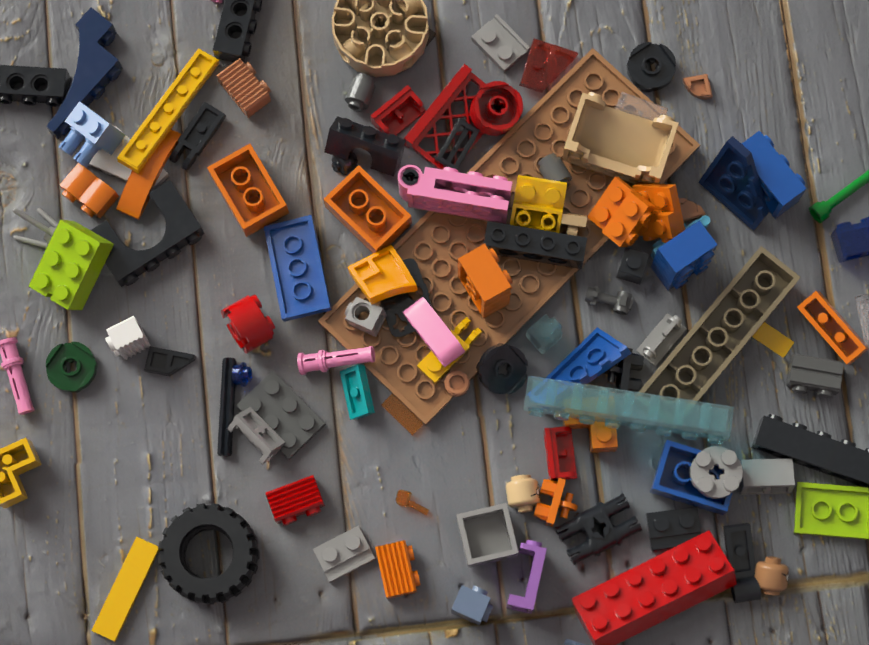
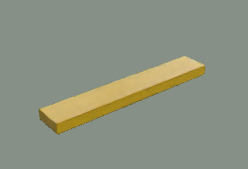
M198 48L118 155L117 162L136 173L141 171L219 65L218 59Z

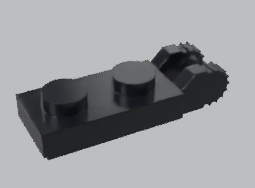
M204 102L178 139V144L171 153L169 160L176 163L186 148L190 150V153L184 160L182 168L186 171L189 170L196 161L197 156H200L224 121L226 115Z

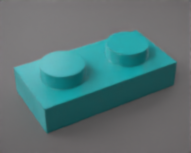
M357 364L340 371L350 420H357L375 413L365 365Z

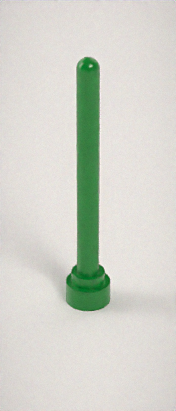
M869 170L826 202L817 201L810 206L809 212L818 223L824 222L830 217L831 209L869 182Z

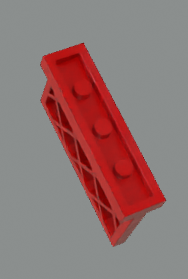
M466 64L461 67L404 137L407 148H412L437 169L443 170L445 168L442 164L435 162V159L431 156L436 155L437 157L440 152L437 137L449 136L453 129L452 119L466 118V122L470 124L467 100H473L475 96L466 95V85L471 80L479 86L480 90L486 84L471 72L472 69ZM462 91L463 97H457ZM456 101H463L465 114L452 115L451 104ZM447 110L448 115L442 116L444 112ZM449 119L450 132L437 133L436 122ZM431 129H433V134H427ZM457 131L455 136L461 135L463 131ZM468 131L467 133L468 141L471 137V134H473V132ZM479 132L468 153L484 133ZM455 137L451 141L452 149L455 145ZM425 138H434L435 151L426 152L418 145ZM459 148L456 153L462 152L464 148ZM452 149L446 150L444 154L450 153ZM455 153V155H454V157H453L454 165H455L456 161L458 160L456 153Z

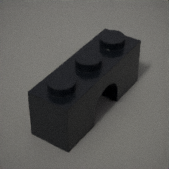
M337 116L329 129L324 152L348 160L354 148H362L371 155L372 164L370 169L394 177L401 164L406 140L393 134L375 130L371 126H364L348 118Z

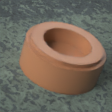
M452 371L445 377L444 387L449 395L460 397L466 394L469 389L470 381L464 372Z

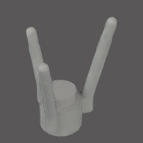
M14 208L13 213L46 232L44 239L47 243L14 235L13 239L47 248L58 223L41 208H38L37 212L52 225L49 228Z

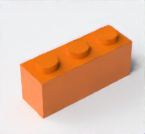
M815 291L797 306L800 312L847 365H851L869 349L820 291Z

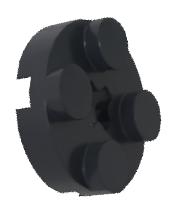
M645 42L635 47L631 52L627 62V73L632 83L644 92L657 91L665 88L672 81L676 71V59L672 51L665 45ZM646 63H656V71H648Z
M499 343L483 353L476 366V371L479 374L480 382L487 390L496 394H512L524 385L527 379L526 366H528V362L523 352L518 348ZM507 363V374H498V367L501 364L505 365Z

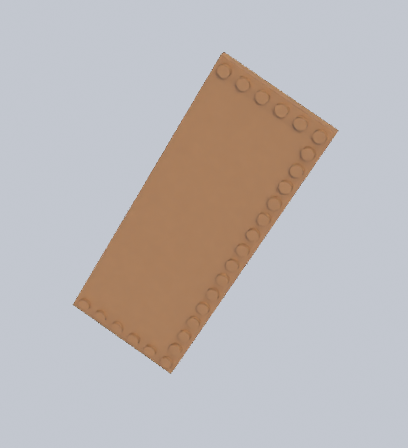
M592 48L468 171L481 173L483 177L488 178L502 176L506 177L508 181H512L506 224L510 225L518 175L544 179L539 171L540 166L538 162L549 154L555 153L557 157H561L572 176V179L569 181L570 186L566 189L563 212L588 216L614 179V177L582 168L563 160L564 147L582 93H597L602 96V100L606 103L605 106L652 121L654 118L660 117V115H667L595 49ZM679 125L659 182L660 184H664L700 147V144ZM624 181L631 187L632 185H634L633 183ZM428 211L393 248L402 260L411 258L416 261L423 282L427 286L433 310L450 331L454 330L466 317L471 322L458 335L464 342L473 330L479 328L482 331L481 335L470 345V349L434 384L417 368V365L431 351L417 332L396 338L391 334L386 318L376 337L350 326L345 319V311L350 302L353 303L356 296L369 302L357 284L332 306V310L327 311L318 320V323L346 350L372 346L375 351V362L361 364H364L365 368L426 426L454 398L445 390V377L450 372L458 370L464 372L468 376L469 381H471L477 374L476 366L483 353L499 343L507 344L580 269L497 255L499 258L498 266L501 271L506 270L513 282L510 284L512 287L509 305L483 319L458 278V258L484 244L488 221ZM587 218L586 227L578 226L577 236L587 238L582 267L609 240L602 233L603 230L589 218ZM561 224L559 233L567 234L568 225ZM417 287V291L409 292L410 299L416 301L422 297L423 291L419 287ZM380 301L375 303V305L382 307ZM362 312L358 320L367 319L370 312ZM396 314L397 324L393 328L403 332L405 331L404 326L407 325V321L402 322L398 314Z

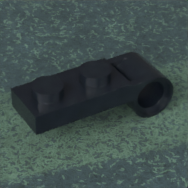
M749 523L723 526L727 559L735 570L737 585L731 587L734 603L761 600V588L759 582L754 577L756 566L751 525Z

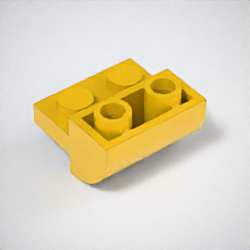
M518 175L510 225L559 233L567 183Z

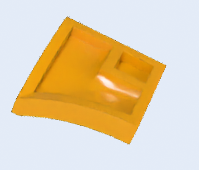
M392 245L348 266L349 274L371 305L395 295L418 290L413 277Z

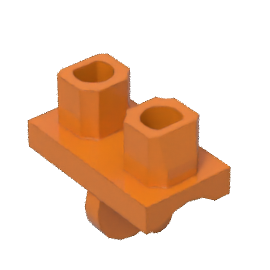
M558 478V481L543 479L540 494L553 497L550 506L538 502L533 516L546 521L545 525L553 527L558 507L562 508L560 517L564 519L568 518L569 511L576 512L578 509V505L572 503L574 494L567 492L564 501L561 500L566 482L565 479Z

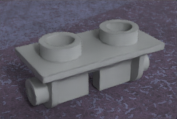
M667 313L636 351L656 366L687 328L681 324L682 320L678 316L674 315L672 317Z

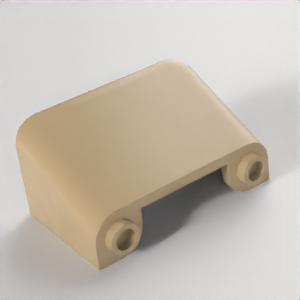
M582 93L564 147L563 160L604 175L619 177L623 181L633 184L638 182L659 183L679 123L674 122V119L667 115H660V117L654 118L653 121L605 106L606 103L602 100V96L597 93Z

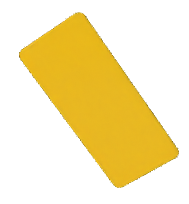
M765 322L752 336L783 358L794 344L791 339Z

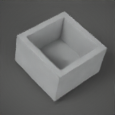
M507 503L456 514L468 568L518 556V547Z

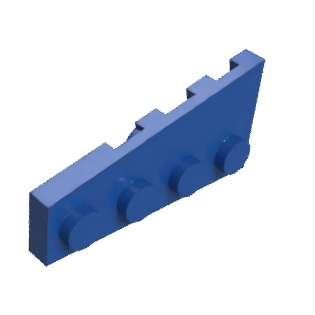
M597 327L527 395V398L546 413L626 358L631 352L628 347Z

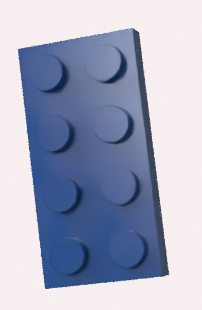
M308 215L264 226L282 320L285 322L332 310L313 216Z

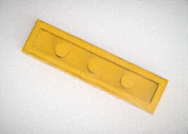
M136 536L91 631L112 641H117L159 552L158 546Z

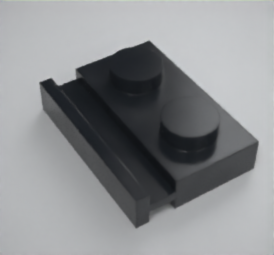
M697 507L646 513L651 551L674 548L701 534Z

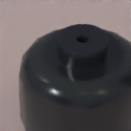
M351 152L348 160L332 156L333 163L331 165L335 172L339 171L342 175L349 174L358 166V160L354 152Z

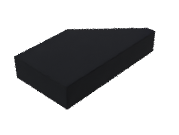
M150 346L144 371L170 377L195 361L196 356Z

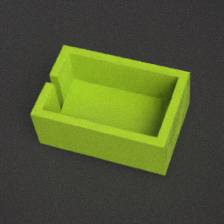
M60 219L28 287L45 297H51L50 300L67 310H83L114 244L75 221Z

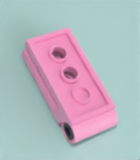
M405 165L398 173L399 194L404 201L408 202V207L506 224L512 191V181H508L506 177L493 176V178L483 177V174L478 172L459 173L457 169L445 167L443 170L425 167L423 174L421 169L415 165Z

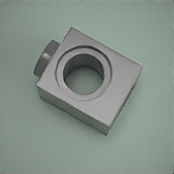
M356 296L354 302H350L346 308L345 319L350 326L376 337L387 314L382 307L375 304L371 305L370 302ZM362 312H370L367 319L358 320Z

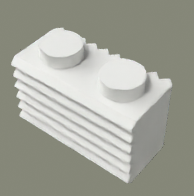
M134 316L106 329L109 336L105 339L116 357L121 355L123 359L127 360L128 357L132 358V355H136L137 352L141 353L142 350L145 351L146 348L151 346L142 327Z

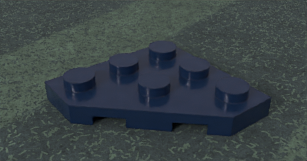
M732 136L724 144L698 183L754 231L762 223L769 211L752 153Z

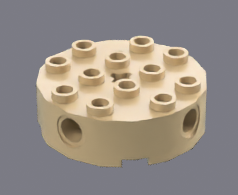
M337 0L332 15V32L335 46L343 61L357 72L374 77L396 75L412 67L424 53L429 38L427 7L423 0Z

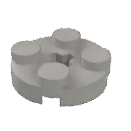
M720 446L705 448L696 455L690 466V479L693 486L703 493L704 496L712 499H721L730 495L738 488L743 476L742 465L736 453ZM714 466H718L719 469L723 470V474L719 476V479H715L714 475L709 474V470H713Z

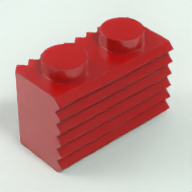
M314 475L265 493L276 523L282 522L283 526L296 522V517L305 513L307 517L316 515L321 512L320 508L325 506Z

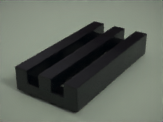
M459 118L434 161L442 164L443 167L458 170L480 130ZM461 125L464 127V130L445 160L442 156ZM468 131L473 132L455 165L450 163Z

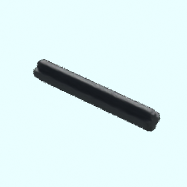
M231 357L223 358L217 449V454L221 457L232 455L233 432H230L227 428L234 419L237 361Z

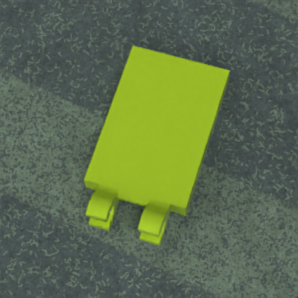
M797 482L794 534L869 540V487Z

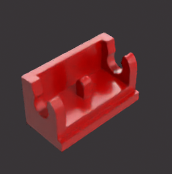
M407 85L370 115L371 123L378 131L397 136L423 115L426 110L422 106L424 104L421 99Z
M570 426L544 428L549 480L558 481V478L565 480L577 479L572 429Z

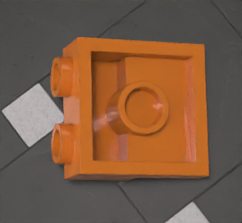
M614 177L587 218L603 230L602 233L619 247H628L633 245L638 239V232L641 227L650 222L653 217L652 212L656 206L621 178Z
M638 182L632 185L634 190L656 206L652 212L653 217L650 222L642 226L638 232L639 236H643L644 241L661 238L663 243H667L685 230L675 184Z

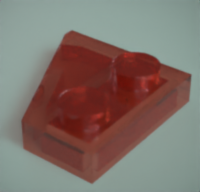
M534 38L519 86L542 93L576 59L578 52Z

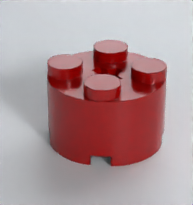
M493 81L485 84L477 92L470 105V117L474 126L480 130V133L491 136L507 133L518 122L523 112V101L520 93L509 86L508 83L502 81ZM493 105H495L497 109H501L499 113H497L496 110L492 109Z
M255 294L251 297L247 295L221 310L223 319L228 316L230 320L227 327L240 348L245 346L244 353L246 354L273 339V329H275L271 318L268 315L264 317L260 308H262V305Z

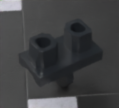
M628 348L631 354L618 362V366L615 364L603 373L608 375L607 383L615 384L616 377L614 396L623 397L626 394H637L641 390V379L630 378V369L642 370L644 356L632 353V348Z

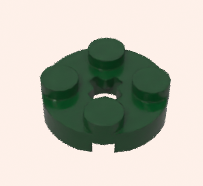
M79 342L57 345L50 351L46 359V372L49 381L56 388L65 392L78 393L89 386L95 378L98 367L91 350ZM76 361L77 370L67 373L66 363Z

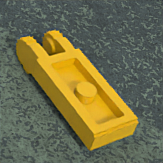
M467 317L454 330H451V333L459 341L465 353L482 333L479 328L473 330L465 342L458 336L471 322ZM430 351L417 365V368L436 384L464 354L444 367L434 353Z

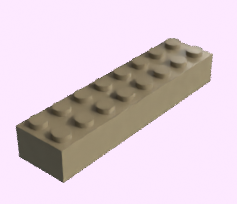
M760 246L635 395L632 403L669 434H672L801 277L764 247Z

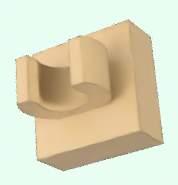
M562 213L561 224L568 225V235L577 236L578 226L586 227L587 215Z

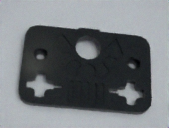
M411 258L402 260L417 287L422 289V297L432 307L427 286L423 282L416 261ZM409 293L395 295L380 301L382 308L387 314L386 320L390 332L396 338L416 332L403 314L404 310L416 302L409 298ZM396 314H398L402 322L407 321V325L404 326L405 331L403 332L393 328L397 324Z

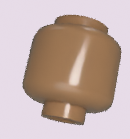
M766 556L765 561L756 563L754 577L759 582L761 593L780 595L781 591H785L788 583L789 567L781 563V558Z

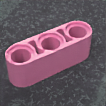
M424 297L403 311L409 323L444 367L465 353L459 341Z

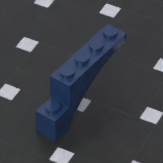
M92 7L75 24L79 32L77 68L64 102L46 126L57 139L62 135L68 134L71 130V126L65 120L80 101L89 108L94 99L97 100L103 95L105 87L110 81H115L121 74L122 66L119 60L104 48L114 41L117 32L113 24Z

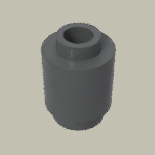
M358 73L352 79L345 98L350 109L355 111L368 109L376 87L373 77L364 73Z
M552 153L538 162L540 166L539 171L544 179L566 182L567 187L570 186L569 181L572 179V176L561 157H557L555 153Z

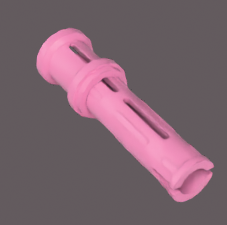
M16 337L7 338L0 341V354L3 361L1 367L7 371L17 404L18 414L23 415L33 412L35 409L22 370L24 360L19 356L16 346L18 340Z
M372 346L330 353L319 350L318 353L305 355L302 352L297 356L298 369L301 375L319 370L327 372L332 367L375 362V351Z

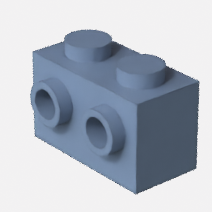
M462 585L451 613L480 626L482 620L487 622L493 606L489 604L491 598L487 596L488 592L477 586H473L470 589Z

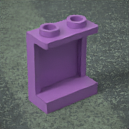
M527 540L526 544L521 543L519 553L532 556L533 561L525 597L510 594L507 609L532 614L547 548L542 547V543L533 540Z

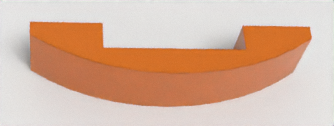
M171 129L141 171L136 173L132 170L118 202L117 211L137 220L140 219L150 200L149 192L152 191L169 156L178 144L181 133Z

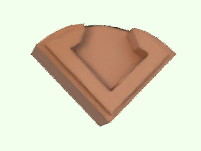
M708 74L683 78V84L690 94L700 99H712Z
M679 198L684 223L706 215L700 205L685 198Z

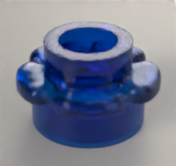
M245 362L233 366L232 379L235 385L246 387L248 382L252 380V369L247 367Z

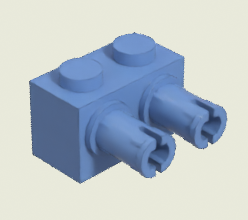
M79 101L65 120L71 126V130L58 147L72 156L78 145L85 139L86 142L73 159L87 168L99 150L103 149L112 155L126 135Z

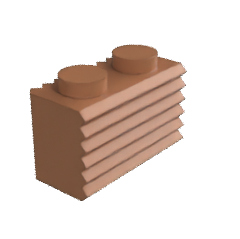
M239 58L216 76L221 86L247 118H250L259 109H262L263 106L271 102L269 95L271 90L264 80L260 82L254 76L256 71L249 62L244 64Z

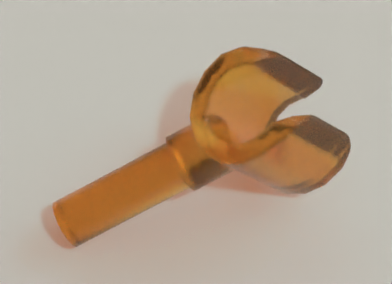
M405 490L397 492L396 503L398 505L413 508L424 515L428 514L429 510L410 501L411 492Z

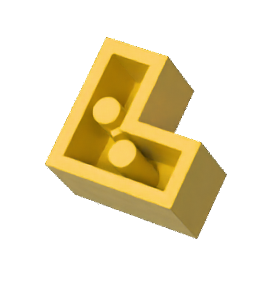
M26 437L0 449V506L4 509L28 499L19 475L42 465L33 442Z

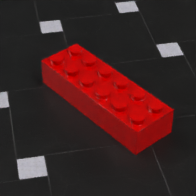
M710 530L571 598L575 613L593 645H617L737 585L735 570Z

